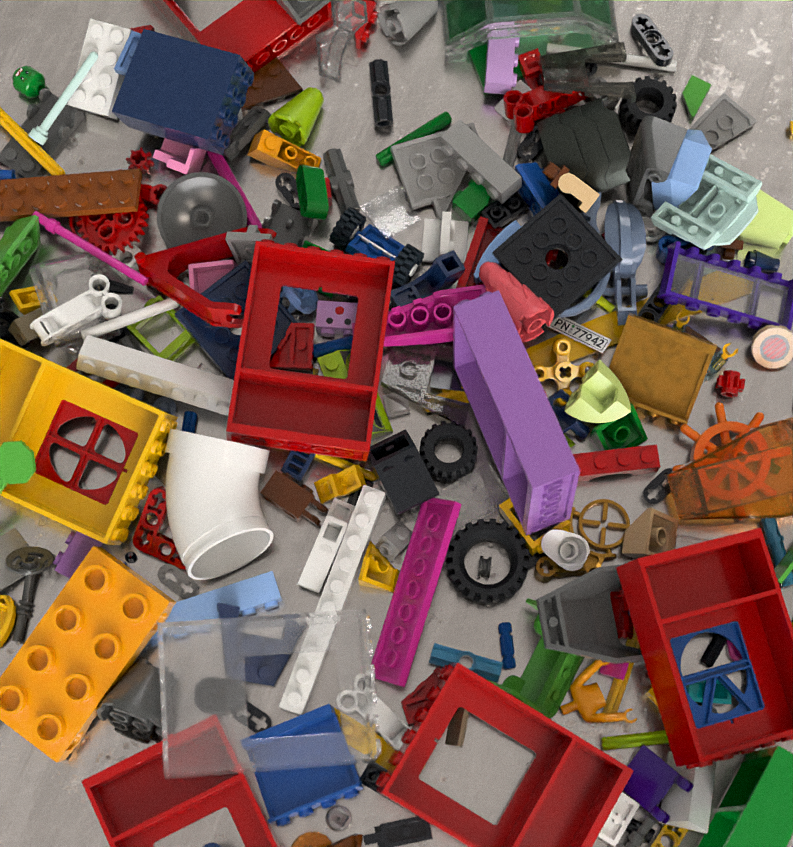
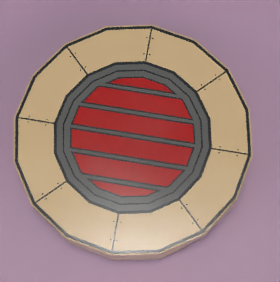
M767 325L759 329L753 336L751 353L756 363L762 367L769 369L781 368L789 364L793 359V333L787 327Z

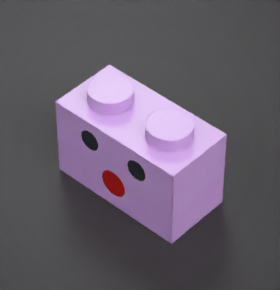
M318 300L316 333H320L321 336L332 337L334 334L343 335V337L353 336L352 323H355L358 303Z

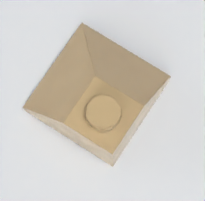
M647 508L625 530L622 554L637 559L673 550L675 548L679 520L656 509Z

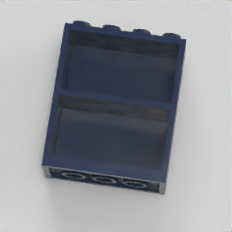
M143 29L112 112L129 128L223 155L224 150L229 146L232 129L237 125L240 108L245 104L247 90L253 83L254 72L238 54Z

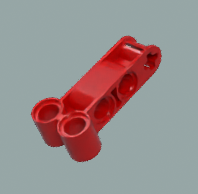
M572 72L523 94L518 90H510L503 97L505 115L508 119L514 120L517 132L529 133L534 129V121L585 100L591 94L592 89L590 85L585 84L579 72Z

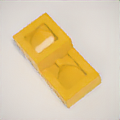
M353 465L337 474H330L314 482L321 504L333 501L334 498L339 499L362 489L366 482L360 465Z

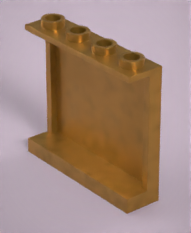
M629 313L609 369L624 387L629 401L634 405L635 410L640 407L646 409V413L653 417L659 418L662 415L669 418L668 421L672 424L681 426L683 423L687 425L717 344Z

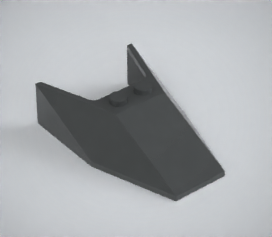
M621 565L598 567L536 599L546 649L614 664L644 662L641 649L622 645L618 639L610 593L621 586L616 567Z

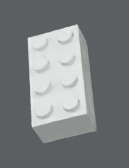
M90 19L76 73L91 52H96L98 59L73 93L67 105L117 120L118 117L112 112L125 76L116 73L114 67L133 30Z

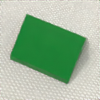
M630 403L631 412L615 421L600 423L593 428L590 437L600 451L637 447L648 439L632 403Z

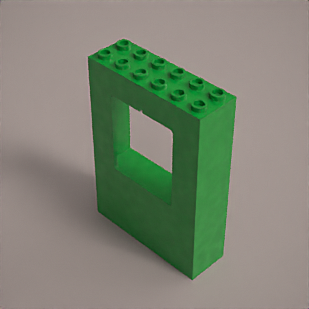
M779 745L747 753L709 823L708 833L703 834L697 847H787L793 835V753Z

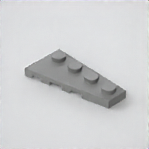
M723 93L689 129L701 130L712 150L755 125L757 120Z

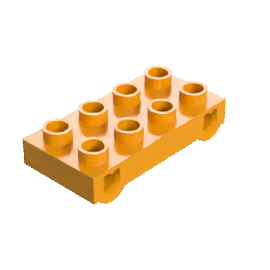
M93 546L0 677V720L56 763L66 760L68 755L83 739L90 724L97 716V709L101 701L131 668L152 636L164 624L176 601L104 548Z

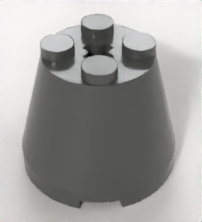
M139 659L138 663H135L101 701L97 709L98 717L101 721H106V719L110 721L115 727L114 731L138 742L147 744L148 740H156V743L164 740L168 732L177 686L176 681L173 679L174 673L167 668L159 669L154 667L152 663L145 659Z

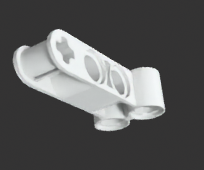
M102 274L93 275L89 280L88 291L38 317L30 324V328L34 329L42 340V346L52 344L100 316L111 320L121 315V297L118 294L109 293L110 282L106 276ZM97 285H101L105 289L102 291H97L94 289V287ZM114 304L117 306V308L111 310L108 309L106 305Z
M360 673L354 679L355 690H344L337 696L336 701L339 710L346 715H352L357 712L394 750H400L403 744L400 740L409 727L374 694L376 684L373 676L369 673ZM362 680L371 682V687L367 691H362L358 688ZM346 697H351L355 700L354 705L350 708H344L341 705L342 700Z

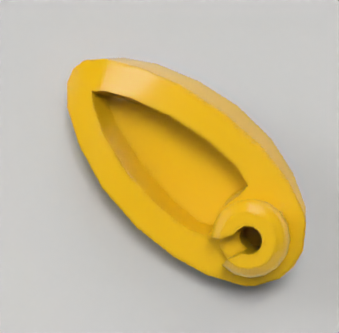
M0 595V648L7 641L16 618L14 601L8 595Z

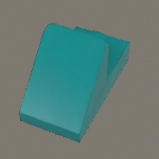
M717 679L713 705L732 704V694ZM706 680L686 686L690 697L698 705H702Z

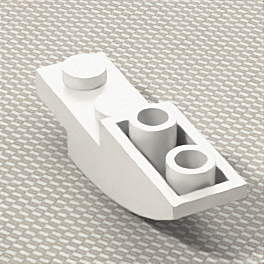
M334 498L297 585L319 594L355 506Z

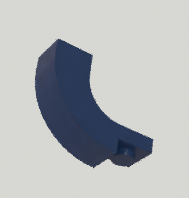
M454 250L435 258L431 267L420 277L392 290L390 301L394 307H402L418 298L423 299L433 295L434 292L447 290L462 276L466 268Z

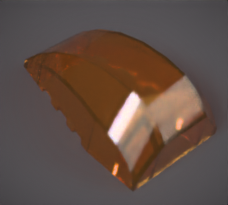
M790 417L746 429L700 457L667 474L679 520L776 519L792 516L793 418Z

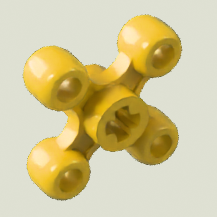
M558 338L552 344V350L556 356L555 363L551 367H545L540 364L533 365L535 371L539 369L541 375L538 377L540 382L549 378L553 379L557 384V391L562 389L571 396L572 392L569 387L571 380L575 377L583 378L586 374V367L590 369L594 364L592 362H583L577 366L571 364L568 359L571 343L566 338ZM561 343L564 344V349L562 351L559 349V345ZM560 368H566L564 371L566 376H559L561 373L559 371ZM561 398L555 399V402L560 406H564L567 403L566 400L562 401Z

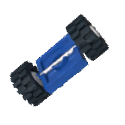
M351 207L345 210L344 214L340 216L339 221L337 220L336 226L333 227L329 241L351 255L362 253L370 258L383 256L389 258L390 261H395L393 282L399 286L410 282L412 276L415 275L416 270L419 269V265L422 263L424 253L410 244L402 245L371 224L364 228L366 216Z

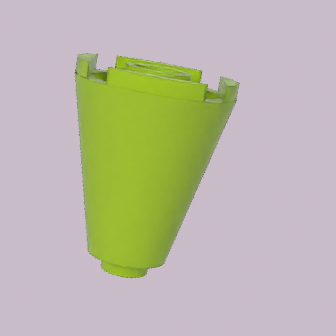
M308 87L272 113L268 119L271 131L274 134L277 132L282 136L281 138L298 147L304 145L309 138L324 103L322 92L317 88Z

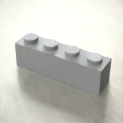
M458 120L440 136L442 151L447 156L451 155L456 160L460 169L463 171L467 170L476 184H482L492 199H497L504 203L522 187L521 176L463 121Z

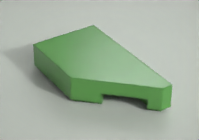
M693 75L681 95L691 120L694 119L712 85Z

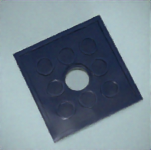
M247 260L243 261L202 292L201 295L213 302L238 304L242 309L240 315L244 316L251 265ZM280 300L271 355L278 350L277 347L286 336V331L290 324L298 323ZM184 307L177 311L175 317L226 378L234 380L241 335L233 334L228 327L212 326Z

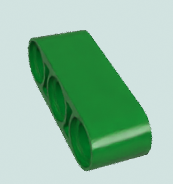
M300 164L296 173L300 214L305 218L324 221L329 209L324 171L322 168Z

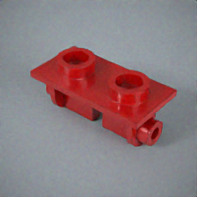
M623 590L611 592L610 598L618 639H632L633 622L631 616H628V606Z

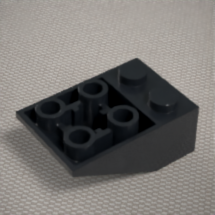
M406 429L370 446L367 458L368 463L384 492H386L397 515L440 495Z

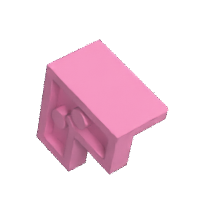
M164 138L161 149H155L153 158L167 163L166 167L187 175L200 172L207 150Z
M234 260L188 264L190 288L201 294L237 267L238 264Z

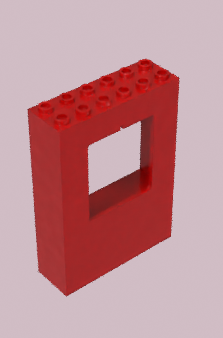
M269 239L255 242L226 428L227 441L367 461L370 451L395 261H390L389 258L383 256L370 258L362 253L344 254L341 250L323 251L316 246L302 248L294 243L276 244ZM287 286L318 291L319 287H322V292L358 298L348 376L346 379L278 370L269 367L281 287Z
M455 662L447 666L444 665L438 674V678H440L439 683L435 687L432 686L425 697L428 700L425 707H420L414 715L413 720L416 721L412 729L408 728L400 740L403 742L400 750H394L389 758L388 763L391 764L387 772L382 771L375 783L378 785L376 791L467 847H592L634 770L460 663ZM459 707L467 710L535 753L533 761L498 823L495 825L419 779L422 769L437 745L434 739L440 740Z
M216 714L81 781L110 847H154L155 842L224 807L228 808L245 847H281L271 824L267 821V815L221 717Z

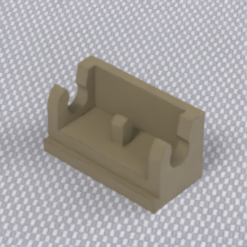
M51 302L15 319L8 329L9 332L13 334L21 346L39 337L36 331L30 328V324L38 317L55 309V306Z

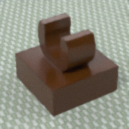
M734 240L730 245H717V247L724 248L723 259L734 260L735 249L743 250L744 241Z

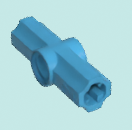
M434 643L429 664L443 667L450 663H459L461 658L468 657L473 663L472 667L469 668L471 671L484 679L498 683L503 662L478 656L469 651H461Z

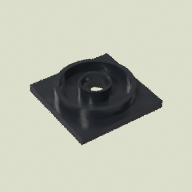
M561 193L492 252V255L522 285L525 284L538 298L541 297L553 309V321L623 260ZM554 249L562 250L568 257L567 265L559 270L550 268L545 260L546 255Z

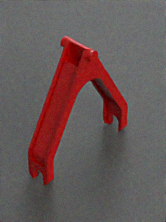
M248 227L236 229V230L229 231V232H245V233H246ZM258 228L260 233L271 234L272 238H275L277 235L272 229ZM227 232L145 255L144 252H139L135 255L140 273L149 278L146 286H152L212 326L241 328L243 325V319H234L229 316V314L240 315L242 312L240 305L213 302L177 279L181 273L188 269V264L214 262L233 257L225 240Z

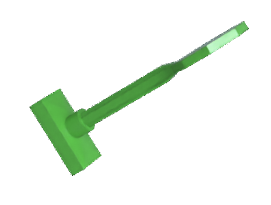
M22 440L3 442L0 446V494L8 483H27L36 471L34 451Z

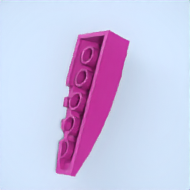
M485 285L440 290L426 298H418L410 304L392 308L391 311H388L384 346L452 342L453 306H456L457 303L463 300L470 301L478 298L486 292ZM352 323L353 333H354L355 323Z

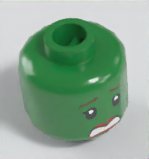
M31 66L18 68L12 77L14 89L28 98L39 96L40 90L45 88L46 80L44 75Z

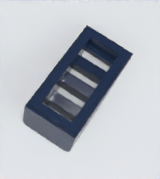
M291 451L281 472L289 473L292 478L302 481L316 454L310 453L309 455L304 452ZM297 455L307 461L303 463L294 458V456ZM292 463L295 466L301 468L302 470L299 471L298 469L290 466V464Z

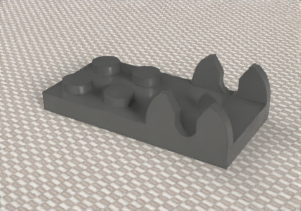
M46 88L40 90L39 104L37 106L29 104L27 108V119L21 125V128L27 134L33 128H36L37 125L40 126L59 99V97L52 94ZM66 104L47 131L49 133L47 135L48 139L44 145L36 143L53 159L85 118L84 113ZM13 137L0 152V164L9 170L14 169L15 173L22 178L39 177L45 170Z
M275 199L272 204L271 215L264 219L262 228L272 229L277 233L276 237L273 238L275 243L282 245L284 243H294L298 247H302L305 240L309 241L318 220L302 217L299 210Z

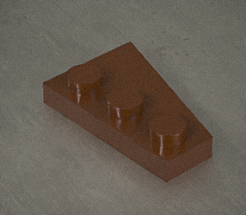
M276 57L254 73L253 83L247 90L244 106L241 107V111L250 110L254 106H262L264 103L275 99L277 101L284 99V96L294 93L297 95L303 91V88Z

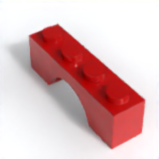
M657 444L573 454L580 469L578 482L589 481L593 478L611 474L642 475L657 473L661 467Z

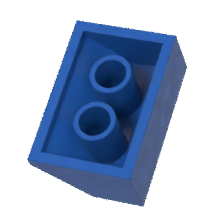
M537 162L523 163L515 166V171L522 179V187L517 192L529 205V211L533 217L559 195L558 189L549 184V177L542 173L544 168H540Z

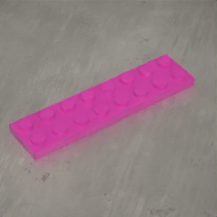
M432 498L421 504L368 672L374 679L405 688L462 505L456 501Z

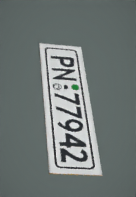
M557 317L549 326V328L602 354L611 342V339L567 318Z

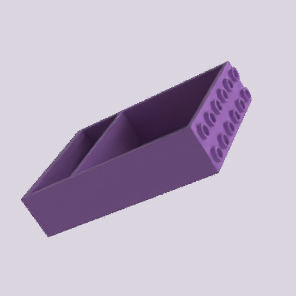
M489 291L473 300L460 301L456 306H453V366L526 535L569 520L580 469L500 291Z

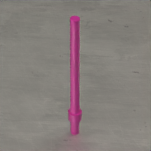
M38 211L32 214V216L36 215L39 217V223L45 226L47 231L52 234L57 233L143 286L147 284L149 278L62 227L59 221L54 218L49 219Z

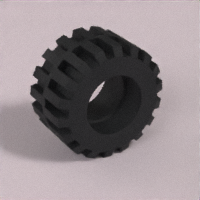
M645 76L644 80L639 77L636 78L635 83L631 81L628 87L625 88L619 105V116H621V123H626L625 129L627 131L633 130V135L637 134L640 123L645 116H654L667 122H672L677 107V102H675L677 97L676 94H672L674 89L671 86H666L667 82L665 80L660 82L658 81L659 77L650 79V76ZM643 100L651 101L658 107L659 111L651 114L645 113L637 107L636 103Z
M445 420L441 421L440 425L433 424L430 430L427 429L425 431L419 450L431 478L434 476L437 481L446 480V483H451V480L457 482L461 480V477L469 475V471L474 468L477 458V440L475 436H472V431L470 429L466 430L465 425L462 423L456 425V421L451 420V423H446ZM443 441H453L460 446L462 456L455 462L446 463L436 457L435 447Z

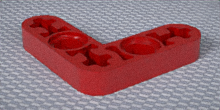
M160 486L152 490L148 495L133 536V545L144 553L186 570V566L182 563L179 555L173 558L177 552L173 539L160 534L167 514L165 487ZM162 493V498L165 500L159 503L158 508H155L154 506L158 502V497L155 495ZM148 513L156 514L158 518L157 524L153 525L147 521ZM147 529L151 530L146 537V540L149 542L143 544V539L140 537L146 534ZM161 543H167L171 547L169 555L161 552Z

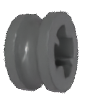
M480 556L477 577L485 575L486 578H489L492 557L484 559L483 556Z

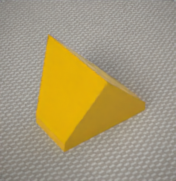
M370 541L364 555L358 579L359 585L394 593L400 570L395 569Z

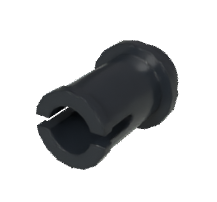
M632 818L625 831L632 833L634 830L637 831L642 823ZM651 828L644 837L646 839L644 842L650 843L656 830Z

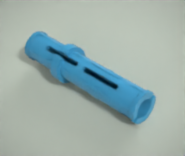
M770 516L760 521L765 531L766 545H769L776 567L786 554L783 543L785 539L780 534L776 517ZM792 571L781 583V587L793 585Z

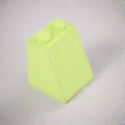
M759 190L756 195L759 212L735 240L779 249L783 242L788 244L793 236V210L762 190Z

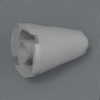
M399 0L384 4L379 8L381 13L378 14V21L386 37L390 35L394 39L391 41L394 45H404L437 13L438 1Z

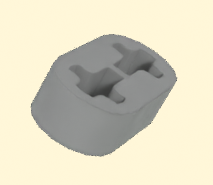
M165 564L159 568L158 579L168 589L183 599L197 596L199 588L191 577L171 564ZM174 570L172 574L177 578L176 582L169 578L165 581L163 573ZM182 582L188 586L191 583L193 592L191 594L189 592L185 593V595L182 594L184 589L179 584Z

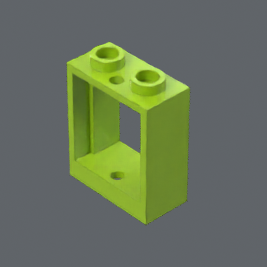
M158 295L156 298H151L150 300H148L144 307L163 301L164 299L160 295ZM174 309L165 313L183 332L160 353L138 332L154 316L126 326L129 332L134 335L136 340L151 355L175 361L196 342L175 317L176 311Z

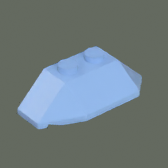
M687 130L667 180L660 183L651 181L655 210H658L665 201L679 208V205L685 202L698 189L712 150L701 130Z

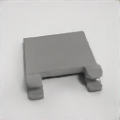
M16 528L0 536V591L25 576L11 572L6 567L5 562L6 557L11 552L23 547H29ZM17 558V559L12 563V565H15V564H16V561H17L18 559H20V558Z

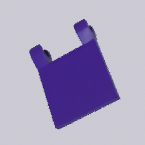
M643 744L627 766L634 771L623 791L645 808L656 820L666 824L670 819V815L658 807V804L674 783L686 792H690L694 785Z

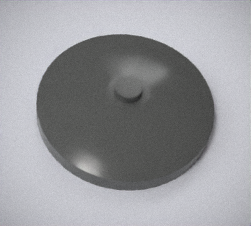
M195 172L178 178L164 191L158 204L157 225L162 239L169 248L226 233L227 231L244 228L247 225V211L241 194L228 180L213 173Z

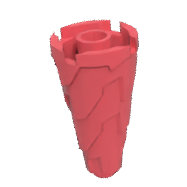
M488 261L481 265L479 277L486 287V292L500 291L514 325L522 338V342L531 341L544 332L541 328L543 324L546 323L549 327L553 321V309L541 297L538 298L525 284L522 285L510 272L507 273L497 263Z

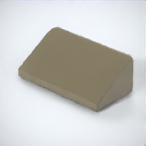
M462 707L457 709L448 725L446 745L463 747L470 712Z

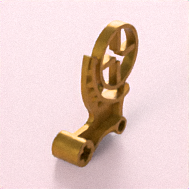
M598 499L590 502L583 508L581 513L575 511L576 508L572 507L569 519L571 525L568 531L574 533L572 519L573 516L579 518L578 531L580 536L588 542L590 547L606 551V554L590 550L583 567L576 571H569L560 567L548 556L542 557L536 563L534 569L535 578L540 582L547 583L553 578L582 576L601 567L603 561L616 559L617 555L612 553L611 550L623 543L625 532L619 541L605 545L606 528L602 527L600 542L597 544L587 537L583 526L599 527L601 522L583 519V516L590 508L603 505L601 521L606 522L608 506H611L622 515L625 524L609 522L607 528L625 531L630 526V520L625 509L618 503L608 499ZM543 566H547L548 573H544Z

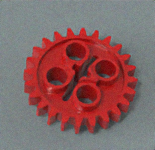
M139 197L138 211L78 216L81 221L76 222V225L80 228L77 232L82 239L107 254L111 251L115 256L118 249L125 253L126 246L132 249L133 241L140 242L137 237L138 235H145L142 228L148 227L145 221L149 218V215L146 213L148 208L143 204V199Z

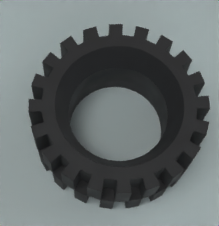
M484 518L477 519V523L472 524L469 522L463 530L459 529L456 532L455 538L451 540L446 559L448 577L452 581L454 589L461 592L462 597L466 600L468 598L472 599L473 603L479 604V602L485 603V605H492L494 602L499 604L508 597H513L522 587L530 565L529 549H526L524 538L519 537V531L508 527L509 523L502 521V524H500L493 518H490V521H484ZM480 542H493L504 548L510 558V571L507 576L495 584H482L473 580L467 573L464 564L465 556L471 547Z

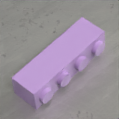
M491 4L484 93L505 94L512 87H516L517 74L513 73V68L518 65V54H515V47H519L520 34H516V28H520L521 15L517 14L518 6Z

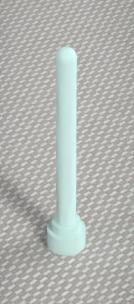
M96 52L89 54L40 126L37 125L36 128L30 131L28 136L41 145H44L47 141V135L49 134L47 131L98 59Z

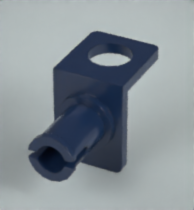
M562 389L549 396L548 400L553 412L558 415L559 425L563 434L571 430L579 439H584L589 434L590 428L581 420L564 412L566 404L562 407L554 405L553 402L557 398H563L566 402L570 398Z

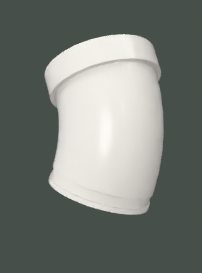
M170 429L165 452L169 453L165 486L166 509L172 538L180 559L186 566V571L192 579L207 580L231 573L256 559L269 547L273 540V532L267 525L260 506L258 493L260 473L265 474L270 451L218 438Z

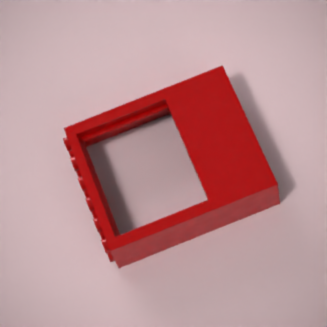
M151 0L185 40L238 54L254 73L276 57H281L332 19L331 1L301 25H298L276 0H243L206 28L199 31L174 0Z

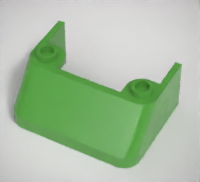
M527 598L526 603L538 611L536 601ZM538 614L534 621V629L541 638L521 678L510 675L505 679L503 685L488 679L486 680L544 716L552 718L559 710L584 657L546 649Z

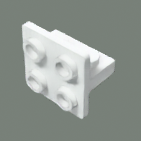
M442 211V220L424 219L422 240L424 258L422 262L433 263L435 258L454 250L464 265L467 251L468 222L451 220V212Z

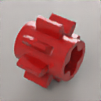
M143 148L136 151L131 150L130 158H126L127 164H129L128 169H140L142 174L146 173L149 175L150 167L155 166L154 162L150 160L152 158L151 152L145 153Z
M733 370L723 371V375H719L717 378L716 389H721L720 394L723 396L737 397L738 392L742 393L744 390L745 379H740V372Z

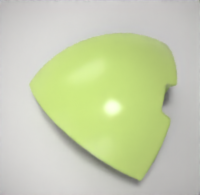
M599 359L581 379L582 384L579 386V389L571 394L564 411L581 421L606 423L626 416L631 412V405L628 395L618 378Z

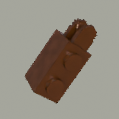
M276 470L261 490L262 498L299 523L304 517L318 526L321 521L318 517L309 513L308 510L313 506L321 513L327 514L329 509L315 499L314 491L305 484L299 486L293 482L295 479L289 473L282 472L281 474Z

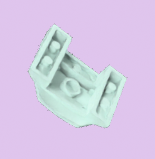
M710 154L698 189L685 202L680 204L679 208L665 201L651 217L653 225L670 235L674 234L686 242L689 241L703 250L713 245H730L759 212L756 195L762 186V181Z

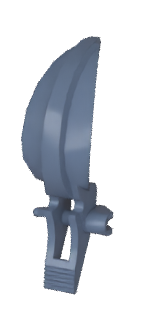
M598 192L600 194L587 213L583 212L580 214L600 234L596 217L602 193ZM610 272L593 286L592 292L581 303L568 308L558 318L576 316L592 307L605 291Z
M614 200L613 203L608 205L606 210L605 241L623 260L612 270L613 288H606L603 295L614 297L618 325H625L629 313L637 315L636 300L647 298L648 294L647 284H636L635 277L636 269L641 264L646 249V232L644 221L638 209L634 205L626 203L625 200ZM620 278H628V286H621ZM621 295H629L630 307H622Z

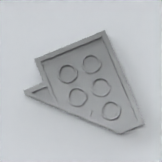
M474 122L466 124L476 135H478ZM447 130L393 145L390 148L411 210L432 204L437 219L441 220L442 211L446 212L467 171L460 169L456 160L451 155L447 156L441 149L440 136Z

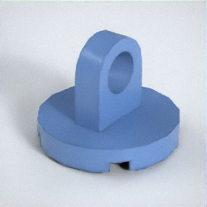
M283 286L279 300L281 303L284 297L289 300L290 306L287 310L290 314L296 310L304 314H310L317 309L316 302L318 301L316 291Z

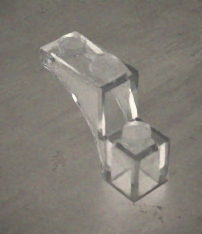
M342 0L332 6L334 26L316 35L319 76L333 81L341 78V64L345 49L355 32L368 22L367 6L363 0Z

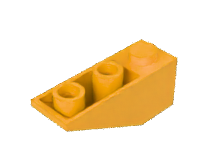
M265 129L254 135L247 154L264 164L297 173L300 164L319 167L321 161L320 157Z

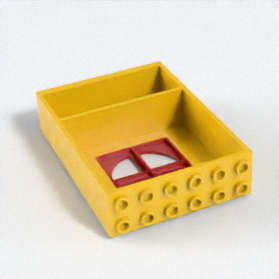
M0 339V446L3 442L22 440L34 451L36 471L27 483H8L0 495L104 544L121 545L128 538V527L131 521H134L139 513V508L137 507L141 499L143 500L148 493L149 487L147 485L150 478H153L157 473L158 460L160 456L162 457L165 454L170 429L176 430L178 424L176 420L178 417L13 343ZM78 417H93L96 420L94 429L85 446L59 436L58 429L60 426ZM105 425H111L123 441L125 459L122 463H118L95 451V446ZM54 443L80 455V460L70 481H64L52 465L50 447ZM90 460H94L117 472L116 479L102 488L89 490L79 487V481Z

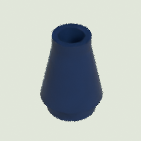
M757 250L753 252L748 251L744 267L759 266L762 268L761 272H777L780 260Z

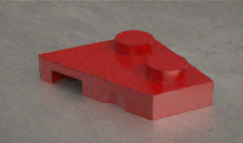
M291 323L286 331V336L280 341L277 347L278 350L272 360H270L269 367L272 369L313 370L315 324Z

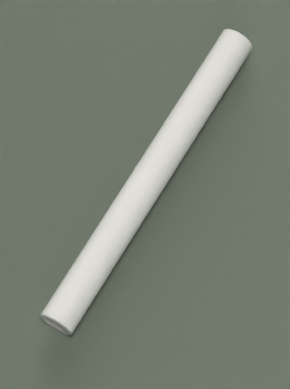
M168 298L83 329L80 333L83 341H85L87 335L98 337L180 307L181 305Z

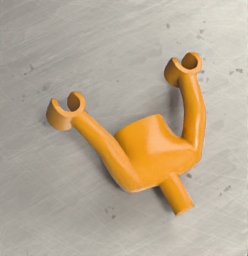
M595 660L570 685L573 701L560 706L563 715L578 710L582 719L589 723L624 721L627 724H631L637 720L636 718L630 721L626 718L627 712L633 710L631 708L618 713H596L599 709L607 706L604 696L597 682L590 685L583 684L601 666H606L610 663L602 662L601 660Z

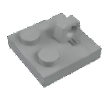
M249 225L246 233L227 231L225 238L236 263L241 264L247 260L250 265H252L255 242L262 239L273 241L272 235L260 233L257 225Z

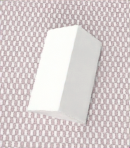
M672 751L668 752L667 764L693 783L694 787L690 792H686L674 783L661 801V809L670 815L666 825L708 833L716 761L709 766L687 770L686 765L676 767Z

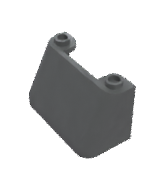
M645 116L642 119L631 148L632 156L627 166L631 178L629 187L632 205L638 209L642 217L650 219L655 210L651 181L660 183L667 180L688 130L654 116Z

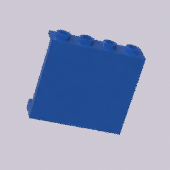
M331 704L324 705L240 740L243 750L247 751L270 818L267 820L269 824L277 825V827L287 825L291 822L290 818L298 815L300 818L309 816L314 813L313 809L322 806V809L331 807L336 804L335 800L342 797L345 799L353 798L359 794V790L363 789L336 711Z

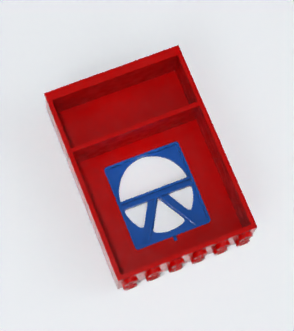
M761 528L637 558L616 567L676 767L686 765L687 770L696 767L701 768L712 765L715 761L728 760L738 754H747L754 752L758 748L776 745L775 743L793 739V626ZM704 632H712L725 637L736 647L742 657V660L685 676L681 672V658L685 646L694 636ZM746 669L747 682L745 693H742L725 674ZM717 679L739 702L734 709L726 713L711 712ZM706 680L702 706H699L690 697L686 686Z

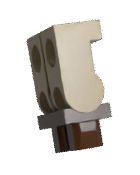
M550 161L542 171L551 179L549 184L554 188L558 186L562 192L571 193L580 201L576 206L585 213H587L600 195L578 177L569 173V169L564 165L559 168Z

